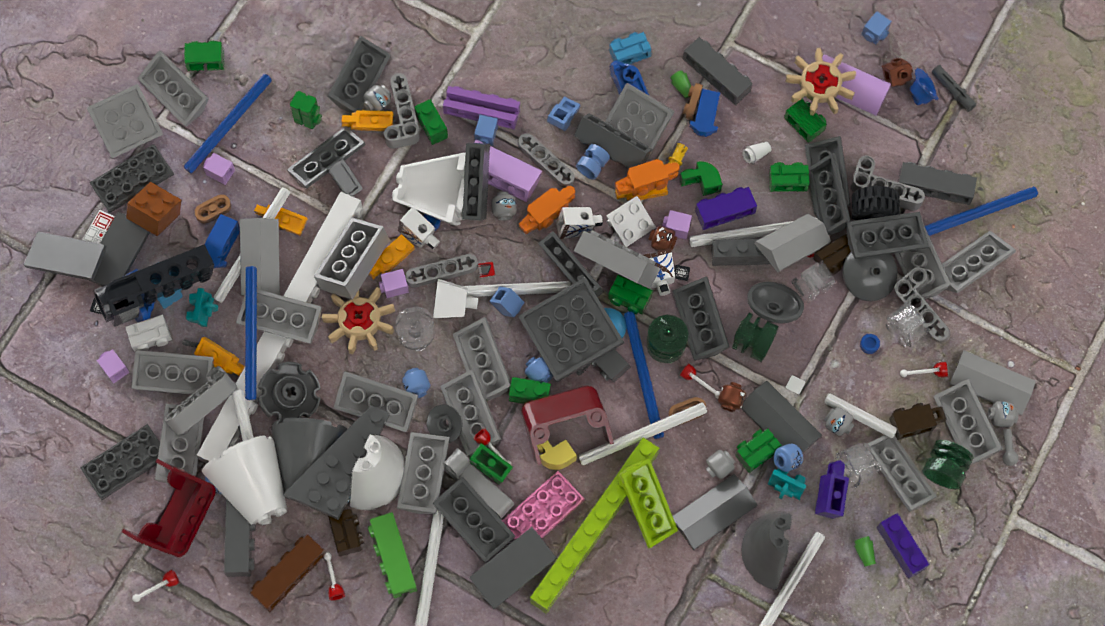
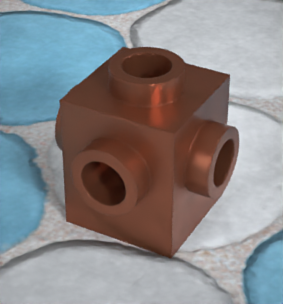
M902 58L892 59L890 63L882 65L884 80L890 83L892 87L902 86L908 81L913 80L911 74L913 72L912 65Z

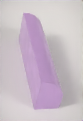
M824 54L822 60L832 63L834 58ZM841 62L837 67L840 73L856 71L855 79L844 81L841 85L855 92L852 100L841 95H837L835 98L876 116L891 84Z
M475 140L474 143H483V142H481V141H479V140ZM490 146L488 184L527 202L539 182L542 170Z

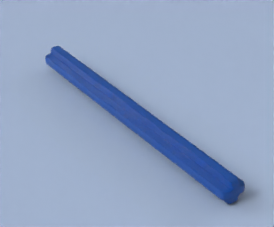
M263 74L186 162L184 165L186 171L189 173L194 172L272 82L269 75Z
M1034 186L928 224L925 228L928 235L931 236L1035 198L1038 195L1037 188Z
M255 266L246 267L245 399L256 400L257 268Z
M630 311L624 314V319L650 424L660 421V416L635 314ZM664 432L654 435L653 438L659 439L664 437Z

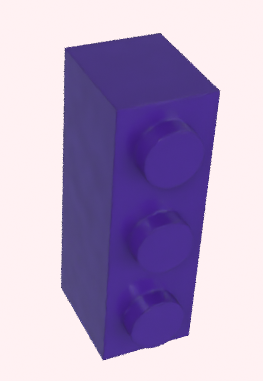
M739 187L731 193H721L715 198L700 200L696 204L695 213L702 230H707L755 214L757 204L749 187Z
M898 513L880 522L877 530L907 578L910 579L926 570L930 564Z

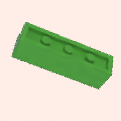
M393 512L370 519L371 526H368L371 538L375 537L377 541L374 549L376 555H381L383 563L379 565L382 574H387L389 580L385 582L388 593H393L395 599L401 597L403 593L416 592L417 587Z

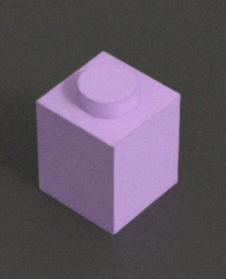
M215 153L204 162L203 168L206 175L224 185L227 184L235 171L231 161Z
M670 210L669 216L664 217L662 226L674 230L675 236L678 238L687 239L692 215Z
M403 269L381 274L382 281L378 283L381 293L385 292L386 298L409 293Z
M113 349L104 352L96 360L113 384L130 373Z

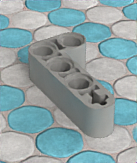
M397 73L391 77V88L400 124L389 126L384 131L385 143L392 149L414 145L420 139L419 127L407 78L404 74ZM398 84H401V90H399ZM402 99L407 100L406 102H399ZM406 115L411 116L408 119L403 118ZM415 132L413 135H408L407 133ZM392 135L397 136L395 139L389 138Z
M862 156L859 159L851 182V190L853 192L869 186H885L898 191L901 208L916 211L921 207L925 198V194L921 189L872 175L875 167L874 159L870 156ZM861 165H866L869 169H865ZM857 181L863 182L864 185H859Z
M914 268L895 284V292L934 339L938 342H946L951 336L950 329L918 292L928 283L929 275L923 268ZM920 272L923 273L924 279L920 282L915 281V275ZM902 285L909 286V291L906 294L900 293ZM915 299H920L921 306L916 309L913 308L912 302ZM933 314V321L925 323V315ZM937 325L942 331L945 330V336L937 337L939 333L934 326Z
M220 366L213 368L207 374L206 378L209 381L165 417L164 421L177 436L185 433L236 391V384Z
M456 449L443 463L445 471L456 482L464 477L500 519L514 506L513 501L470 464V459L461 450Z

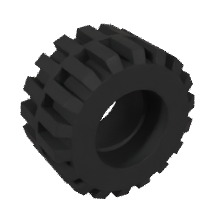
M869 186L858 189L852 194V219L855 221L900 215V196L898 191L893 188Z

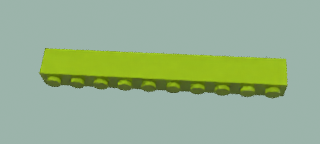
M644 437L534 591L530 597L531 604L544 613H548L628 497L619 474L627 467L647 458H650L651 463H653L658 456L659 447Z

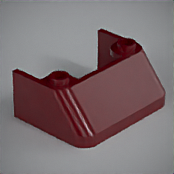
M586 385L526 402L522 406L521 414L532 455L537 465L542 464L537 445L543 444L549 439L548 425L586 415L587 421L592 427H602L605 440L610 445L614 444L606 412L597 390L592 386Z
M157 459L156 463L170 470L167 482L176 490L158 525L152 522L147 523L142 527L139 534L124 528L121 532L139 543L175 557H182L188 552L215 497L216 488L213 484L191 473Z

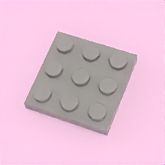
M626 83L605 122L650 147L652 153L675 111L631 84Z
M138 84L87 107L112 158L163 135Z

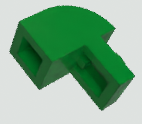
M699 161L696 163L694 170L690 168L680 173L679 181L681 187L699 183L703 196L719 193L722 190L723 184L717 168L708 162Z

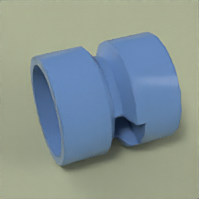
M591 144L585 151V156H582L576 164V168L585 177L595 180L602 170L601 167L606 165L610 156L600 146Z

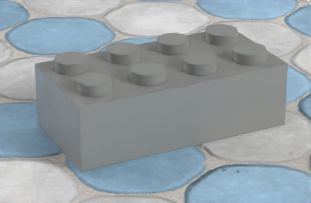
M351 218L314 275L321 290L353 300L390 241L383 226Z
M593 230L590 233L583 231L574 249L575 252L651 289L661 269L655 266V261Z

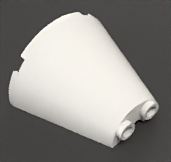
M466 153L402 165L396 176L399 186L393 190V201L409 208L413 207L419 212L451 225H460L461 220H465L462 219Z
M369 435L364 446L367 450V455L364 458H358L352 471L350 507L358 510H374L393 501L400 493L405 466L404 456L395 443L384 436Z
M258 436L242 441L223 451L218 460L213 458L203 467V474L251 525L265 523L270 519V515L279 517L287 512L275 443L271 436L268 439L266 436Z

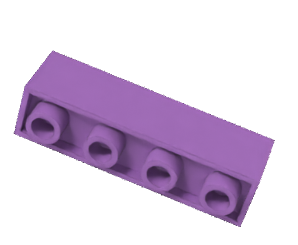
M448 86L447 98L444 99L443 103L444 114L478 121L479 115L498 118V126L515 129L520 112V102L512 98L505 99L494 94L486 95L476 90L468 91L458 86Z

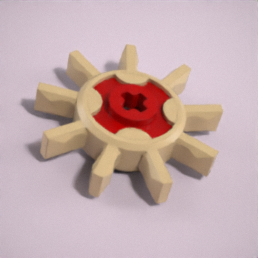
M817 48L815 53L816 62L810 65L800 56H797L795 64L803 70L802 75L787 74L786 83L800 84L801 90L792 95L791 102L795 103L806 96L812 101L810 115L815 114L818 103L826 102L833 114H837L839 108L834 98L837 95H841L847 99H853L855 92L841 85L844 81L855 79L856 71L840 73L837 67L843 59V54L841 53L835 57L832 63L822 60L821 48Z
M378 287L374 289L369 298L360 297V290H358L353 300L349 299L346 302L336 294H332L333 303L340 307L338 314H322V320L324 323H338L339 328L328 336L329 341L334 343L343 335L350 338L348 343L349 354H354L358 340L365 339L368 340L370 347L374 351L378 350L377 342L373 335L378 330L393 334V326L381 322V316L395 312L394 305L389 304L377 307L375 303L381 295V290Z

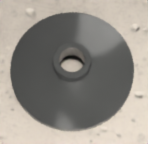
M446 404L438 405L428 414L427 428L430 435L450 437L449 443H451L462 432V419L458 411L452 406Z

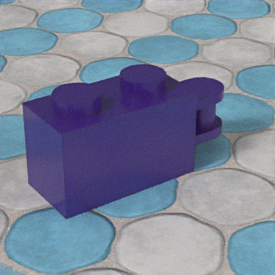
M840 460L829 463L827 474L820 477L815 509L816 515L831 519L844 516L849 478L844 476L845 464Z

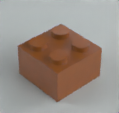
M149 182L127 203L126 218L158 236L180 215L181 199Z

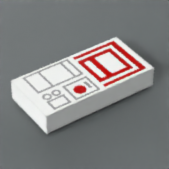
M99 210L82 240L100 243L115 216Z

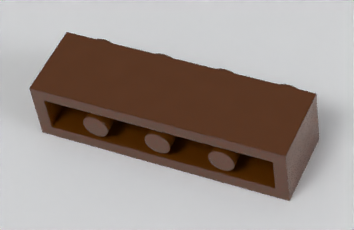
M308 534L305 537H300L295 542V547L290 552H285L280 558L281 561L276 566L273 565L266 572L267 576L262 581L258 580L251 588L250 594L269 613L326 554L325 550Z

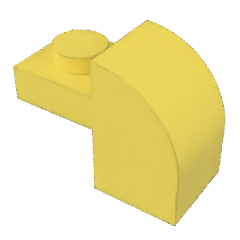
M548 440L543 444L537 445L538 452L540 454L543 452L540 455L541 463L548 469L560 470L576 461L577 455L567 440L554 447L551 446Z

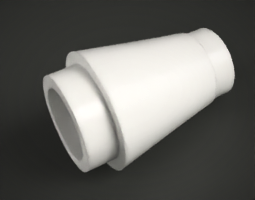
M768 142L746 146L742 154L747 163H755L771 152V146Z

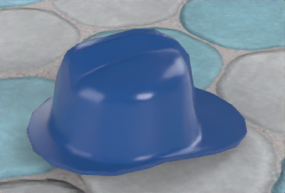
M916 68V80L910 87L915 104H927L933 99L938 100L934 83L924 70Z

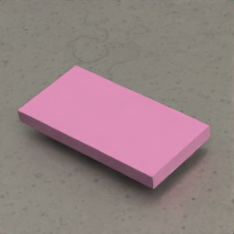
M557 471L502 521L516 536L514 540L531 527L543 539L582 504L585 498Z

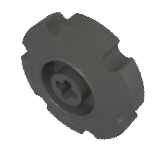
M296 362L279 363L277 365L278 370L270 368L262 376L258 385V389L263 392V395L258 397V402L267 417L275 415L277 421H280L279 423H283V419L301 418V416L309 418L316 411L320 403V397L316 396V391H319L321 388L315 374L310 369L306 372L301 369L302 364ZM288 390L292 391L290 397L287 396Z

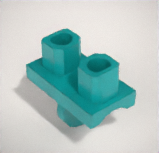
M198 288L196 293H191L189 295V303L195 306V309L188 310L186 320L191 323H197L201 327H207L208 318L212 317V312L218 311L219 308L217 304H214L212 294L205 292L204 288Z
M779 468L777 470L774 469L768 485L780 492L778 498L782 499L786 495L800 500L807 486L805 484L806 478L799 474L793 479L787 476L788 472H784Z

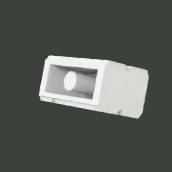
M163 314L125 327L134 352L136 350L148 351L150 347L156 345L161 347L172 340Z

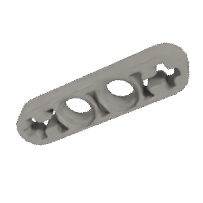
M527 133L519 137V149L563 188L574 184V173L535 137ZM523 141H530V146L528 144L523 145ZM537 151H542L545 156L539 159L534 154ZM556 163L558 168L552 171L548 168V165ZM563 176H564V177H568V176H569V177H570L569 181H568V180L563 181Z
M466 254L412 268L405 275L407 285L415 288L435 283L438 279L447 280L473 273L478 267L477 258L472 254ZM467 260H470L472 263L471 267L465 265ZM458 262H461L462 270H459ZM449 264L456 266V270L452 273L447 272L445 269ZM430 269H435L438 274L435 277H429L427 272ZM421 272H424V280L422 278ZM415 274L417 281L413 282L411 275Z

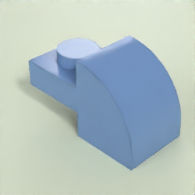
M564 96L561 102L556 104L548 115L547 122L566 131L570 126L571 120L580 109V104Z

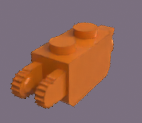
M656 159L631 167L627 172V177L615 182V188L618 195L631 193L632 196H642L655 189L661 190L668 185L669 180L677 178L680 165L677 162L664 165L663 161Z
M571 185L566 186L561 191H558L557 188H551L529 204L527 216L519 223L520 229L525 234H528L535 229L540 231L551 226L553 220L559 217L562 208L568 207V204L575 199L574 187Z

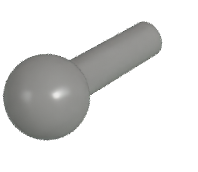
M1003 429L1006 450L1003 454V462L1008 466H1014L1017 464L1019 457L1013 449L1011 429Z

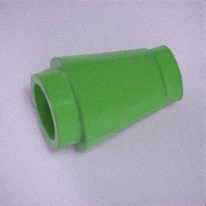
M680 70L670 77L672 80L671 84L686 99L690 97L688 95L691 84L687 73Z
M869 536L854 540V548L864 567L876 564L873 540H870Z

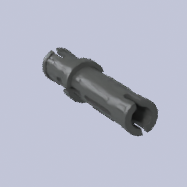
M941 65L936 66L932 70V74L950 91L955 101H959L968 112L975 108L977 103L967 94V90L965 88L962 89Z

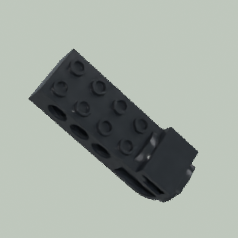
M205 244L113 280L109 284L93 290L94 296L105 321H111L113 326L116 327L138 318L140 308L144 307L145 303L146 305L152 304L157 301V298L172 296L176 290H187L194 283L199 281L204 283L210 280L213 274L214 263Z

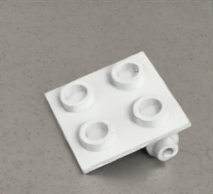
M635 196L606 215L608 218L607 224L610 227L613 226L625 247L656 228L638 196Z

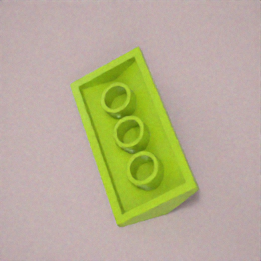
M650 458L635 463L623 470L619 477L647 547L651 548L678 531Z

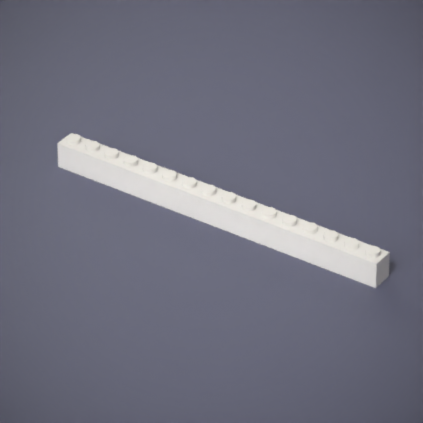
M343 192L339 193L285 292V297L310 304L313 298H317L320 288L314 275L351 218L357 219L361 217L363 213L361 200ZM264 332L257 344L256 400H246L249 417L256 412L258 397L263 395L262 390L258 389L262 376L270 368L275 370L278 363H282L285 357L284 352L287 347L292 345L294 339ZM245 368L236 382V390H243L244 395ZM233 394L226 400L197 454L199 460L206 464L213 458L218 460L223 451L239 443L240 438L238 437L241 431Z

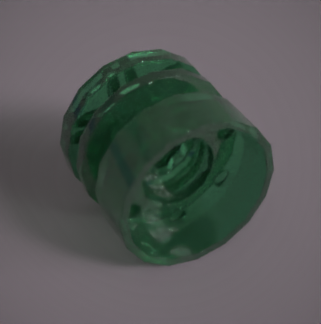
M749 312L746 318L741 321L735 333L732 349L737 350L742 343L744 345L741 353L744 354L750 347L752 348L750 357L762 363L777 334L779 326L767 321L761 328L759 327L761 318L757 317L753 324L751 321L754 314Z
M667 314L659 316L652 321L648 330L646 347L653 359L667 364L675 362L682 357L689 334L683 320L677 316Z
M942 439L936 440L930 452L931 458L927 459L922 473L927 479L939 486L953 490L960 489L966 477L965 471L969 470L970 464L974 459L973 454L957 443Z

